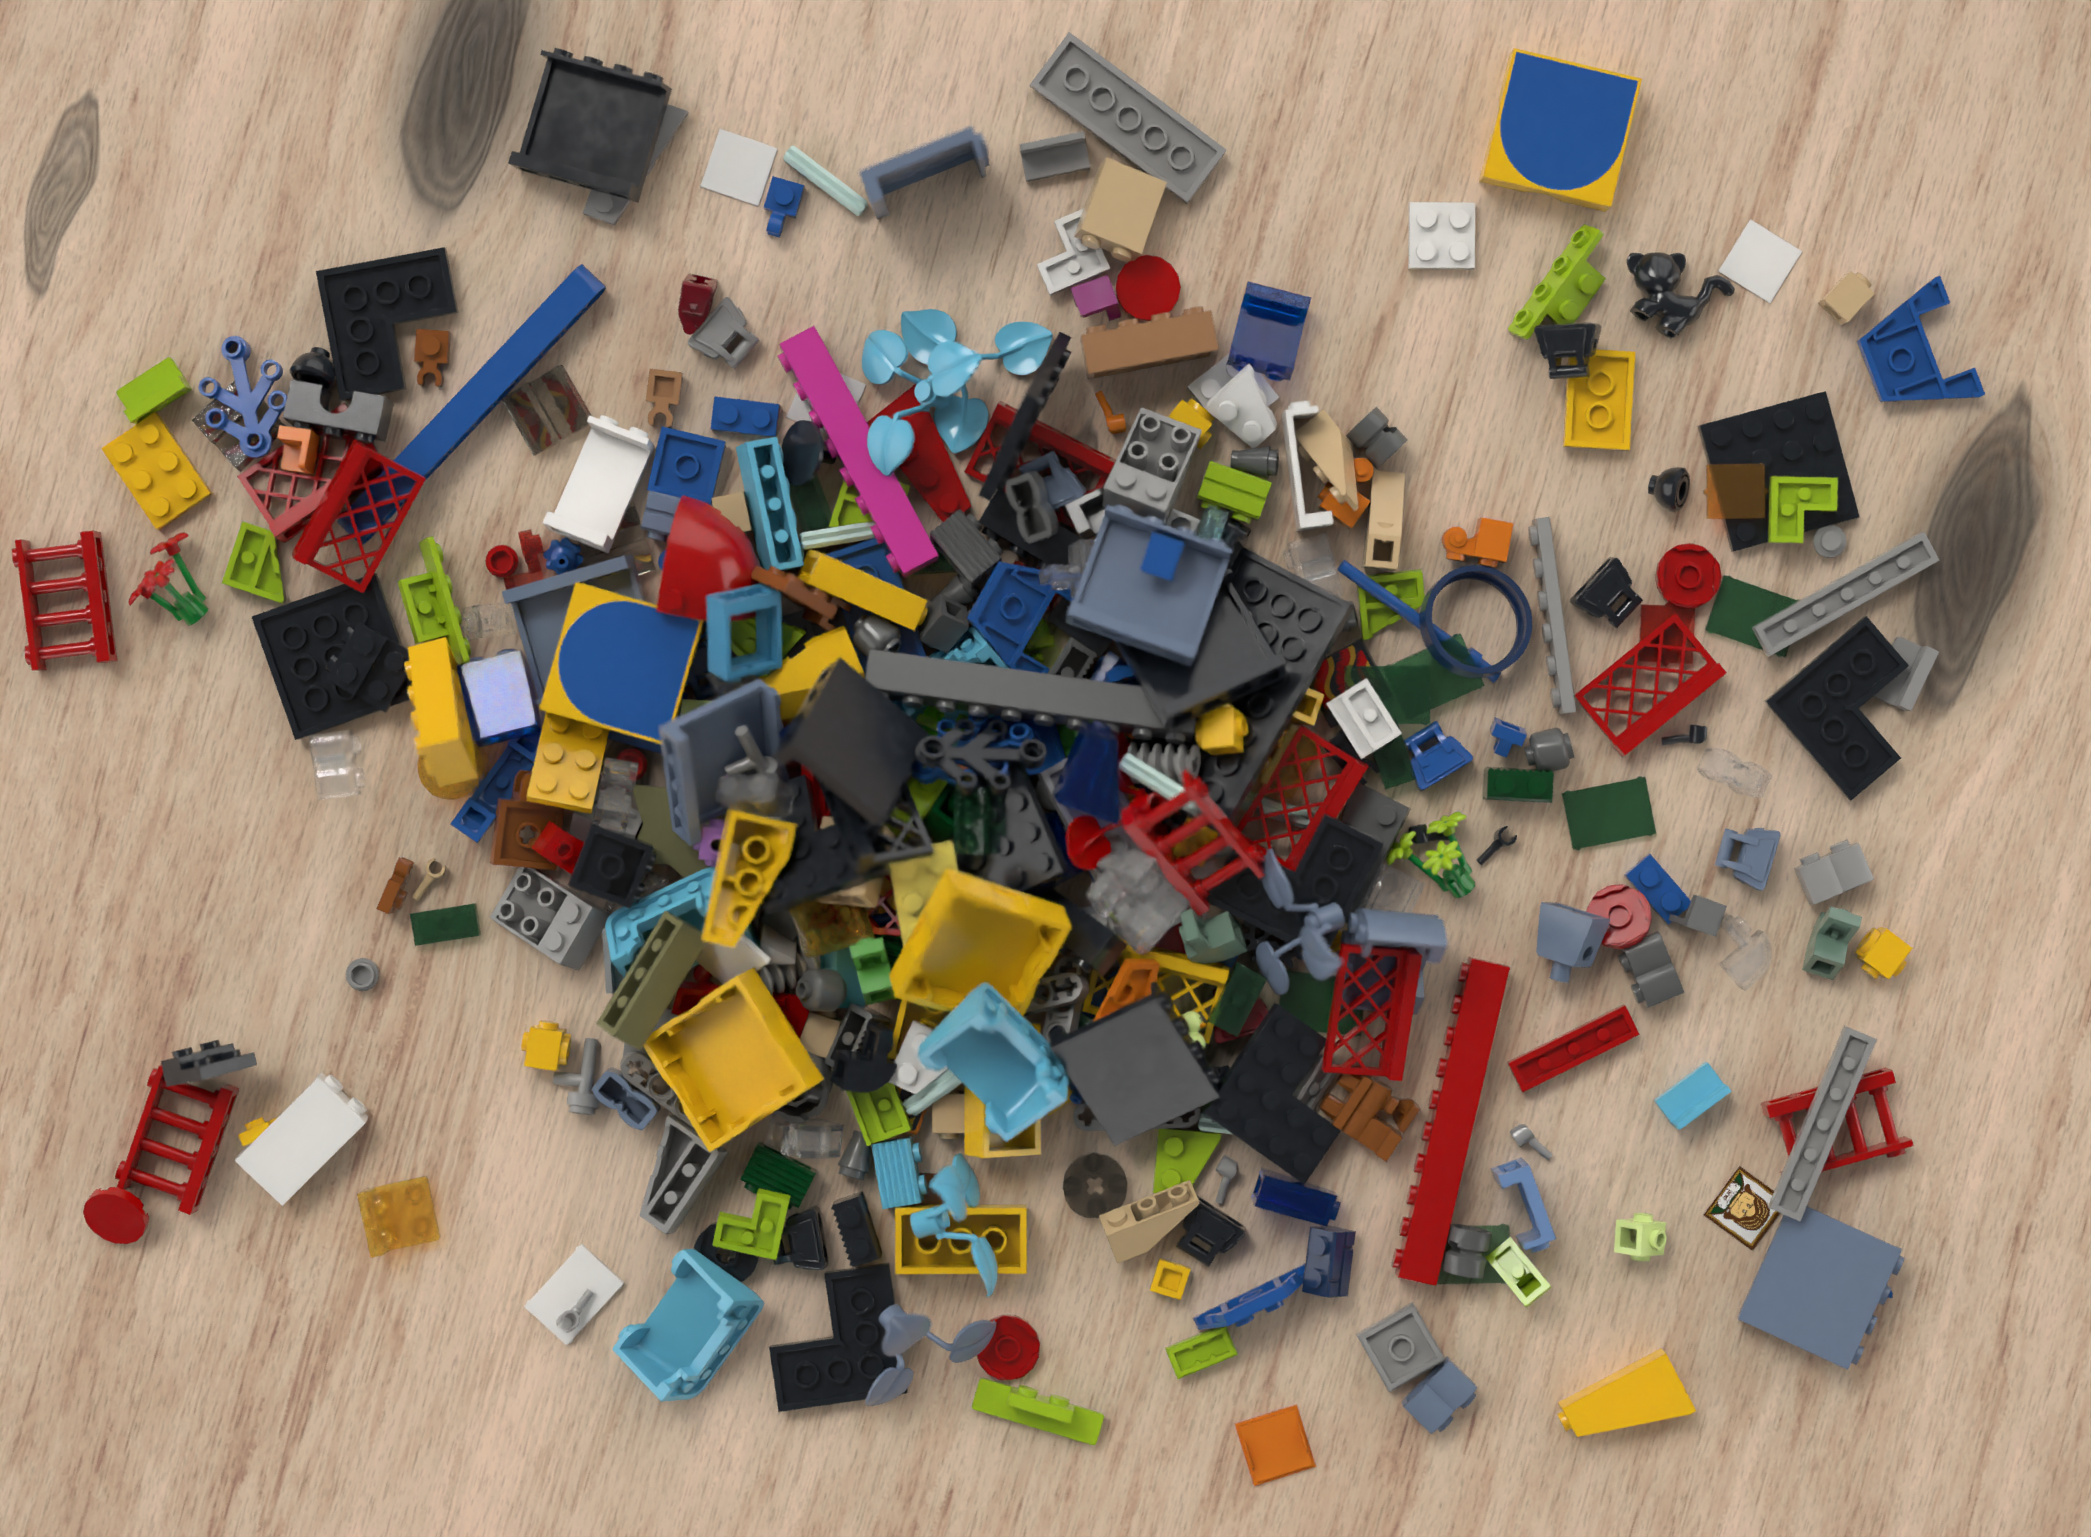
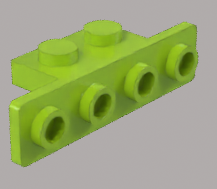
M1583 224L1572 235L1568 246L1554 260L1550 271L1542 282L1534 288L1532 296L1524 307L1516 313L1508 331L1528 340L1534 333V328L1540 325L1545 316L1556 325L1575 323L1606 280L1604 276L1586 261L1603 237L1604 233Z
M433 536L427 537L419 542L427 573L397 581L415 644L446 637L458 665L463 666L470 662L471 647L466 637L463 638L461 632L462 617L459 608L454 606L451 593L453 592L451 579L447 574H444L441 563L443 562L441 546L435 543Z
M983 1377L979 1379L972 1403L973 1410L1090 1445H1096L1104 1420L1103 1413L1070 1404L1069 1399L1059 1395L1051 1394L1050 1397L1037 1394L1038 1390L1029 1386L1019 1385V1388Z

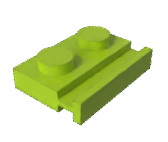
M887 1082L880 1089L868 1093L846 1091L867 1146L912 1130V1125L896 1085Z

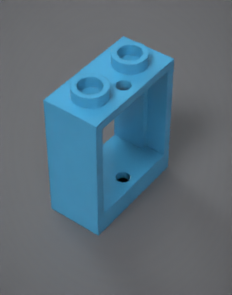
M757 584L707 596L708 672L721 677L725 682H737L743 676H762L768 674L769 670L782 667L780 591L765 584ZM756 610V653L731 658L730 616Z

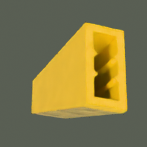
M808 549L803 560L804 566L800 567L796 576L805 581L806 584L914 631L917 625L921 626L928 612V608L925 607L928 600L825 554Z
M1660 1348L1561 1400L1558 1404L1562 1412L1558 1413L1557 1416L1566 1432L1572 1429L1577 1437L1689 1415L1696 1412V1409L1667 1354Z

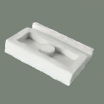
M1367 678L1326 703L1361 759L1402 734Z

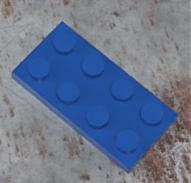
M874 538L826 554L833 559L904 590L899 571L894 573L885 557L890 552L884 542L878 544ZM843 600L852 606L850 612L842 609L853 642L854 624L863 615L869 617L874 613ZM891 621L901 632L900 640L902 645L897 653L926 657L917 626L914 631ZM854 646L866 676L868 658Z

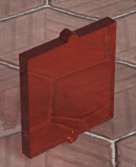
M1669 602L1665 603V605L1641 604L1639 642L1675 613L1694 635L1695 608L1683 609L1672 606ZM1673 623L1664 630L1663 645L1681 646L1682 633ZM1659 635L1650 643L1658 644ZM1686 639V647L1693 648L1691 643ZM1643 647L1638 651V662H1656L1658 648ZM1662 649V665L1667 666L1669 663H1680L1681 651ZM1685 651L1684 664H1693V652Z

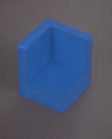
M1152 532L1140 568L1141 571L1173 581L1186 542Z

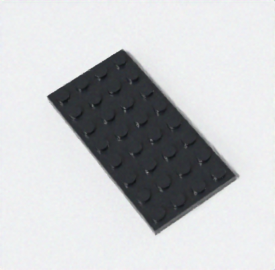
M1244 547L1231 568V583L1274 655L1281 653L1286 661V669L1283 679L1229 703L1240 711L1247 720L1248 731L1247 735L1243 736V753L1211 755L1199 747L1201 761L1197 778L1202 779L1208 788L1211 799L1231 822L1235 819L1355 607L1350 602ZM1195 725L1192 741L1185 742L1184 744L1187 746L1188 754H1190L1193 745L1198 746L1195 736ZM1152 737L1151 740L1133 739L1132 743H1137L1138 751H1140L1142 743L1147 742L1150 745L1151 752L1154 745L1160 743L1163 753H1165L1167 745L1170 744L1165 739ZM1173 744L1177 754L1180 745ZM1143 783L1132 785L1138 789H1144L1147 794L1156 792ZM1183 808L1177 810L1192 819L1195 818L1194 815ZM1212 823L1206 826L1221 835Z

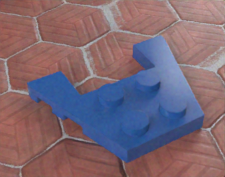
M1940 276L1930 280L1857 340L1880 402L1979 398L1985 395L1976 368L1946 379L1942 378L1919 315L1950 304Z
M998 561L966 619L1009 669L1048 674L1050 668L1024 654L1023 650L1055 593L1073 602L1081 578Z

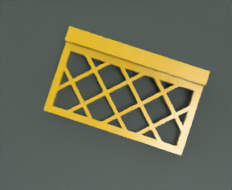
M1120 937L1128 945L1117 958L1120 967L1125 958L1155 959L1160 963L1159 971L1164 972V974L1157 976L1156 981L1162 992L1166 990L1162 980L1171 975L1181 977L1186 987L1171 995L1172 1001L1190 992L1198 1007L1191 1011L1197 1013L1201 1011L1207 1021L1205 1033L1199 1034L1209 1044L1223 989L1229 974V967L1219 962L1196 963L1190 961L1187 954L1145 943L1132 949L1128 940ZM1094 969L1092 970L1089 992L1082 1008L1083 1012L1097 1014L1100 1007L1091 1005L1093 994L1105 986L1109 991L1110 984L1114 981L1116 975L1106 979L1105 976H1102ZM1099 975L1103 982L1096 986ZM1187 978L1196 980V982L1190 985ZM1203 983L1217 986L1214 998L1201 1004L1193 990ZM1174 1003L1173 1010L1175 1011L1177 1016H1180L1181 1013L1179 1012L1178 1008ZM1212 1005L1210 1014L1208 1015L1205 1008Z

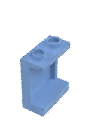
M1518 1158L1491 1168L1495 1181L1502 1188L1517 1183L1530 1218L1532 1229L1516 1235L1517 1242L1524 1250L1531 1249V1252H1538L1550 1247L1549 1242L1555 1240L1556 1237L1530 1165L1524 1159Z

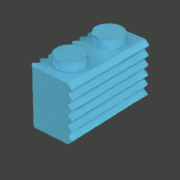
M913 1136L873 1143L871 1146L882 1209L921 1203L924 1200L923 1195L928 1194V1187L925 1175H919L917 1162H922L920 1143H914Z

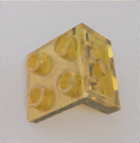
M1293 724L1287 725L1257 779L1258 782L1267 784L1283 753L1298 731L1297 726ZM1302 735L1296 745L1299 759L1317 755L1315 741ZM1293 751L1287 761L1295 760ZM1313 760L1301 763L1304 777ZM1296 764L1282 767L1279 772L1282 786L1300 782ZM1276 778L1270 786L1271 789L1278 787ZM1298 787L1283 790L1284 796L1292 800Z
M426 1176L366 1188L357 1193L371 1258L383 1256L390 1250L440 1239L433 1199Z

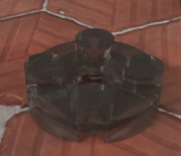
M1090 1152L1079 1156L1070 1163L1065 1171L1062 1187L1065 1200L1074 1212L1086 1218H1099V1215L1122 1206L1126 1198L1128 1183L1124 1169L1114 1158L1106 1154ZM1098 1177L1103 1180L1101 1183L1103 1191L1101 1193L1094 1191L1092 1194L1087 1191L1089 1188L1087 1180L1089 1178L1094 1180Z

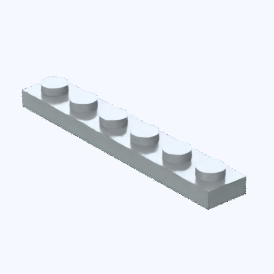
M1550 517L1536 518L1532 520L1533 526L1528 528L1530 544L1531 546H1536L1538 557L1533 559V570L1535 578H1540L1542 591L1537 592L1539 610H1545L1546 623L1542 624V636L1544 643H1549L1551 656H1546L1547 672L1549 676L1554 675L1555 688L1550 689L1553 708H1558L1559 714L1576 712Z
M1920 532L1751 628L1765 654L1771 656L1940 560L1925 532Z
M1843 1027L1768 1208L1801 1221L1877 1039L1849 1027Z

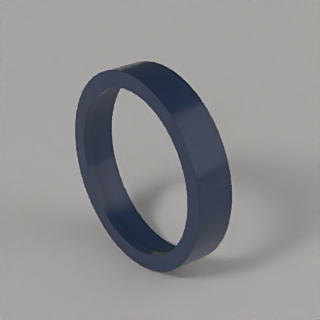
M1468 565L1447 573L1429 589L1421 605L1419 625L1427 650L1442 667L1462 677L1486 678L1502 672L1515 663L1524 653L1532 633V614L1523 591L1509 576L1491 567ZM1465 579L1486 582L1497 588L1512 606L1517 629L1515 641L1509 653L1497 664L1485 668L1463 664L1449 655L1439 643L1433 628L1432 608L1439 592L1453 582Z

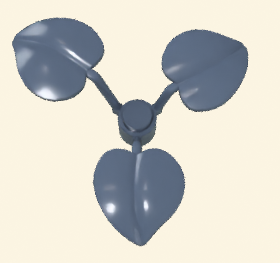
M1272 848L1265 855V861L1262 864L1265 876L1261 878L1269 899L1277 908L1284 906L1288 911H1309L1308 916L1304 919L1305 927L1302 928L1300 937L1275 952L1267 941L1260 943L1256 949V962L1262 976L1277 995H1282L1288 990L1289 979L1286 969L1279 958L1283 953L1299 944H1302L1304 948V962L1311 975L1317 980L1326 979L1339 969L1343 961L1331 952L1321 936L1344 927L1345 919L1341 908L1336 903L1320 908L1316 902L1310 905L1292 904L1294 898L1291 887Z
M898 1304L888 1307L879 1317L880 1324L887 1331L883 1340L882 1350L888 1356H896L897 1366L896 1368L891 1367L884 1370L876 1378L867 1395L866 1406L887 1403L907 1390L913 1380L914 1373L910 1368H904L905 1363L902 1353L908 1350L911 1345H914L916 1341L926 1336L945 1350L951 1351L949 1359L952 1362L968 1361L977 1356L990 1342L996 1329L995 1320L993 1322L980 1320L970 1323L956 1335L953 1343H946L929 1331L932 1322L927 1316L906 1314Z

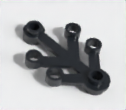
M959 719L955 723V727L941 738L936 736L926 737L916 748L918 762L928 768L939 767L956 781V789L962 794H971L975 791L977 778L973 773L962 770L953 761H964L990 782L989 789L993 794L1004 795L1009 791V776L998 772L987 762L1021 763L1026 769L1034 770L1044 763L1046 755L1045 745L1035 739L1024 741L1020 745V749L985 748L992 742H1002L1005 740L1008 727L1002 720H992L986 730L964 747H952L959 740H971L974 735V723L969 719ZM961 728H965V729H967V730H969V731L964 732V731H961L960 729H961ZM998 729L1002 732L996 733L993 730ZM963 781H968V782H970L971 784L966 785V784H963L962 782H963ZM996 782H1001V783H1003L1004 785L999 786V785H997V784H995V783H996Z

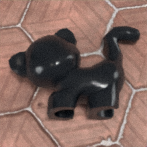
M1654 252L1643 255L1641 253H1630L1627 258L1629 272L1633 274L1636 286L1647 295V298L1636 301L1630 312L1642 321L1657 315L1660 319L1655 328L1670 339L1674 338L1675 335H1679L1686 326L1692 324L1700 317L1703 308L1710 301L1713 289L1718 288L1725 296H1732L1734 294L1735 288L1728 279L1720 275H1714L1704 279L1697 297L1680 296L1674 290L1681 280V273L1685 270L1686 258L1684 254L1673 253L1669 255L1663 252Z

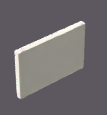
M742 934L735 948L706 942L696 961L724 985L735 976L753 967L758 971L764 965H767L771 958Z
M581 1244L576 1247L575 1252L532 1299L526 1302L524 1307L565 1345L573 1342V1338L615 1292L622 1288L624 1282ZM587 1289L591 1290L594 1294L579 1314V1325L567 1333L568 1329L572 1326V1321L570 1318L564 1317L563 1321L557 1326V1318L565 1311L571 1310Z

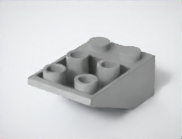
M1141 407L1104 486L1102 506L1106 507L1109 505L1114 507L1115 505H1122L1131 509L1134 515L1143 518L1153 516L1161 519L1166 524L1176 503L1202 430Z
M519 867L490 918L560 965L579 971L602 933V928L605 927L611 913L538 869Z

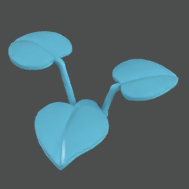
M926 309L905 311L901 314V331L907 349L916 360L923 364H928L931 352L939 343L944 341L955 342L957 329L955 322L943 311ZM1013 322L1007 324L995 336L996 346L1001 352L981 354L983 356L982 360L1003 358V364L1009 372L1020 376L1031 374L1039 369L1045 359L1053 339V334L1045 327L1036 323ZM966 384L961 389L962 398L952 395L950 404L943 409L936 408L934 413V423L939 435L953 453L962 452L973 446L981 438L989 422V413L985 402L978 398L968 399Z
M876 330L869 334L862 353V370L866 378L874 384L883 385L889 383L896 373L900 377L916 384L914 393L921 404L920 406L895 413L892 419L883 415L879 416L872 423L867 437L868 452L875 466L884 475L891 477L895 469L909 456L914 445L913 429L907 421L901 420V418L921 411L929 412L930 407L938 409L947 407L951 402L952 395L960 391L977 370L983 359L981 354L970 350L958 342H941L933 349L928 359V369L931 375L928 376V379L923 380L899 368L908 358L907 346L899 335L887 330Z
M959 1153L954 1156L952 1165L944 1167L930 1184V1187L942 1197L945 1203L912 1213L910 1216L911 1227L918 1239L936 1234L938 1240L950 1238L971 1241L974 1261L984 1281L987 1297L993 1294L996 1286L998 1266L994 1251L988 1240L984 1236L978 1238L975 1234L945 1232V1228L950 1226L947 1210H950L954 1218L960 1221L966 1216L965 1200L970 1208L976 1207L980 1200V1188L977 1177L964 1155Z

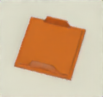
M1297 1404L1235 1423L1254 1486L1316 1467Z

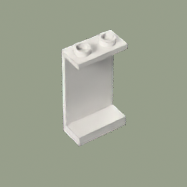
M1310 401L1290 403L1288 409L1281 415L1296 531L1325 528L1333 524L1332 511L1305 514L1293 420L1311 418L1318 414V405L1310 406Z
M589 415L587 422L591 430L555 512L548 511L543 524L552 532L609 553L654 449V445L647 438L648 434L638 428L630 427L628 431L618 427L619 423L610 417L601 415L597 419Z
M321 1072L314 1082L249 1146L247 1145L235 1159V1162L282 1206L368 1119V1116L365 1114L367 1111L366 1107L355 1097L350 1100L341 1091L343 1089L342 1084L330 1074L326 1077Z

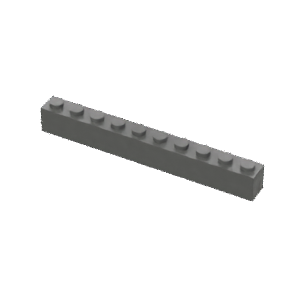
M873 649L869 650L865 679L891 701L903 702L904 706L910 708H921L922 705L934 706L936 710L946 713L955 712L956 709L968 711L970 715L975 717H987L988 714L999 715L1003 720L1010 722L1027 719L1034 720V723L1040 726H1053L1054 723L1063 724L1075 731H1084L1086 728L1099 729L1102 734L1111 736L1119 735V732L1133 734L1132 736L1136 739L1151 740L1152 737L1163 738L1166 742L1175 745L1192 741L1195 719L1166 731L1143 689L1138 686Z

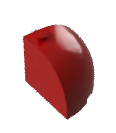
M682 495L678 503L667 543L656 612L707 620V596L761 584L751 578L755 566L760 567V564L753 550L754 546L739 526L736 527L729 519L723 516L720 510L695 498ZM756 610L730 616V621H740L756 617Z

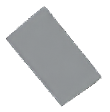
M763 923L761 950L771 958L767 965H794L798 935L793 941H790Z

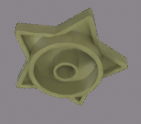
M633 785V794L643 823L637 839L653 844L654 849L652 852L657 853L654 864L670 865L684 878L710 867L704 865L705 860L699 859V851L693 850V845L687 844L672 830L667 787ZM727 812L716 817V819L725 820ZM714 839L711 844L718 847L720 839Z

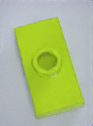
M1227 1326L1209 1329L1165 1347L1177 1379L1238 1355Z

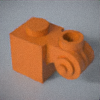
M1365 458L1354 459L1356 482H1367L1373 475L1374 468L1372 463ZM1328 481L1317 496V498L1322 500L1318 508L1323 512L1332 511V518L1350 530L1371 501L1357 492L1358 509L1356 511L1352 509L1347 501L1341 505L1329 489L1334 485Z
M1481 517L1477 520L1475 535L1472 538H1467L1466 531L1461 527H1452L1446 530L1442 536V545L1447 552L1446 559L1465 562V558L1468 556L1477 558L1478 565L1497 568L1498 562H1507L1514 523Z

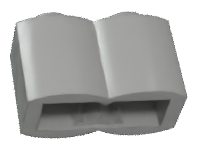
M1847 839L1830 846L1831 852L1820 857L1818 852L1800 859L1802 865L1795 867L1794 870L1809 904L1820 903L1874 879L1859 843L1850 844Z

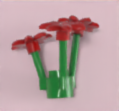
M179 533L174 537H170L167 542L159 543L150 550V554L152 555L166 549L169 557L173 556L193 594L191 595L187 591L181 595L170 584L168 576L174 573L175 569L171 567L174 560L169 559L165 563L158 561L154 570H148L144 573L145 577L136 590L133 591L128 602L131 606L139 595H142L147 600L151 598L172 613L178 621L183 619L188 626H191L207 613L208 607L203 603L206 597L197 587L179 553L181 549L177 543L189 537L187 533ZM156 584L160 588L164 587L175 599L173 604L175 606L154 592Z

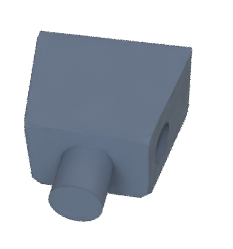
M1541 902L1536 952L1538 956L1553 960L1549 978L1569 983L1572 967H1590L1594 962L1610 919L1562 903Z

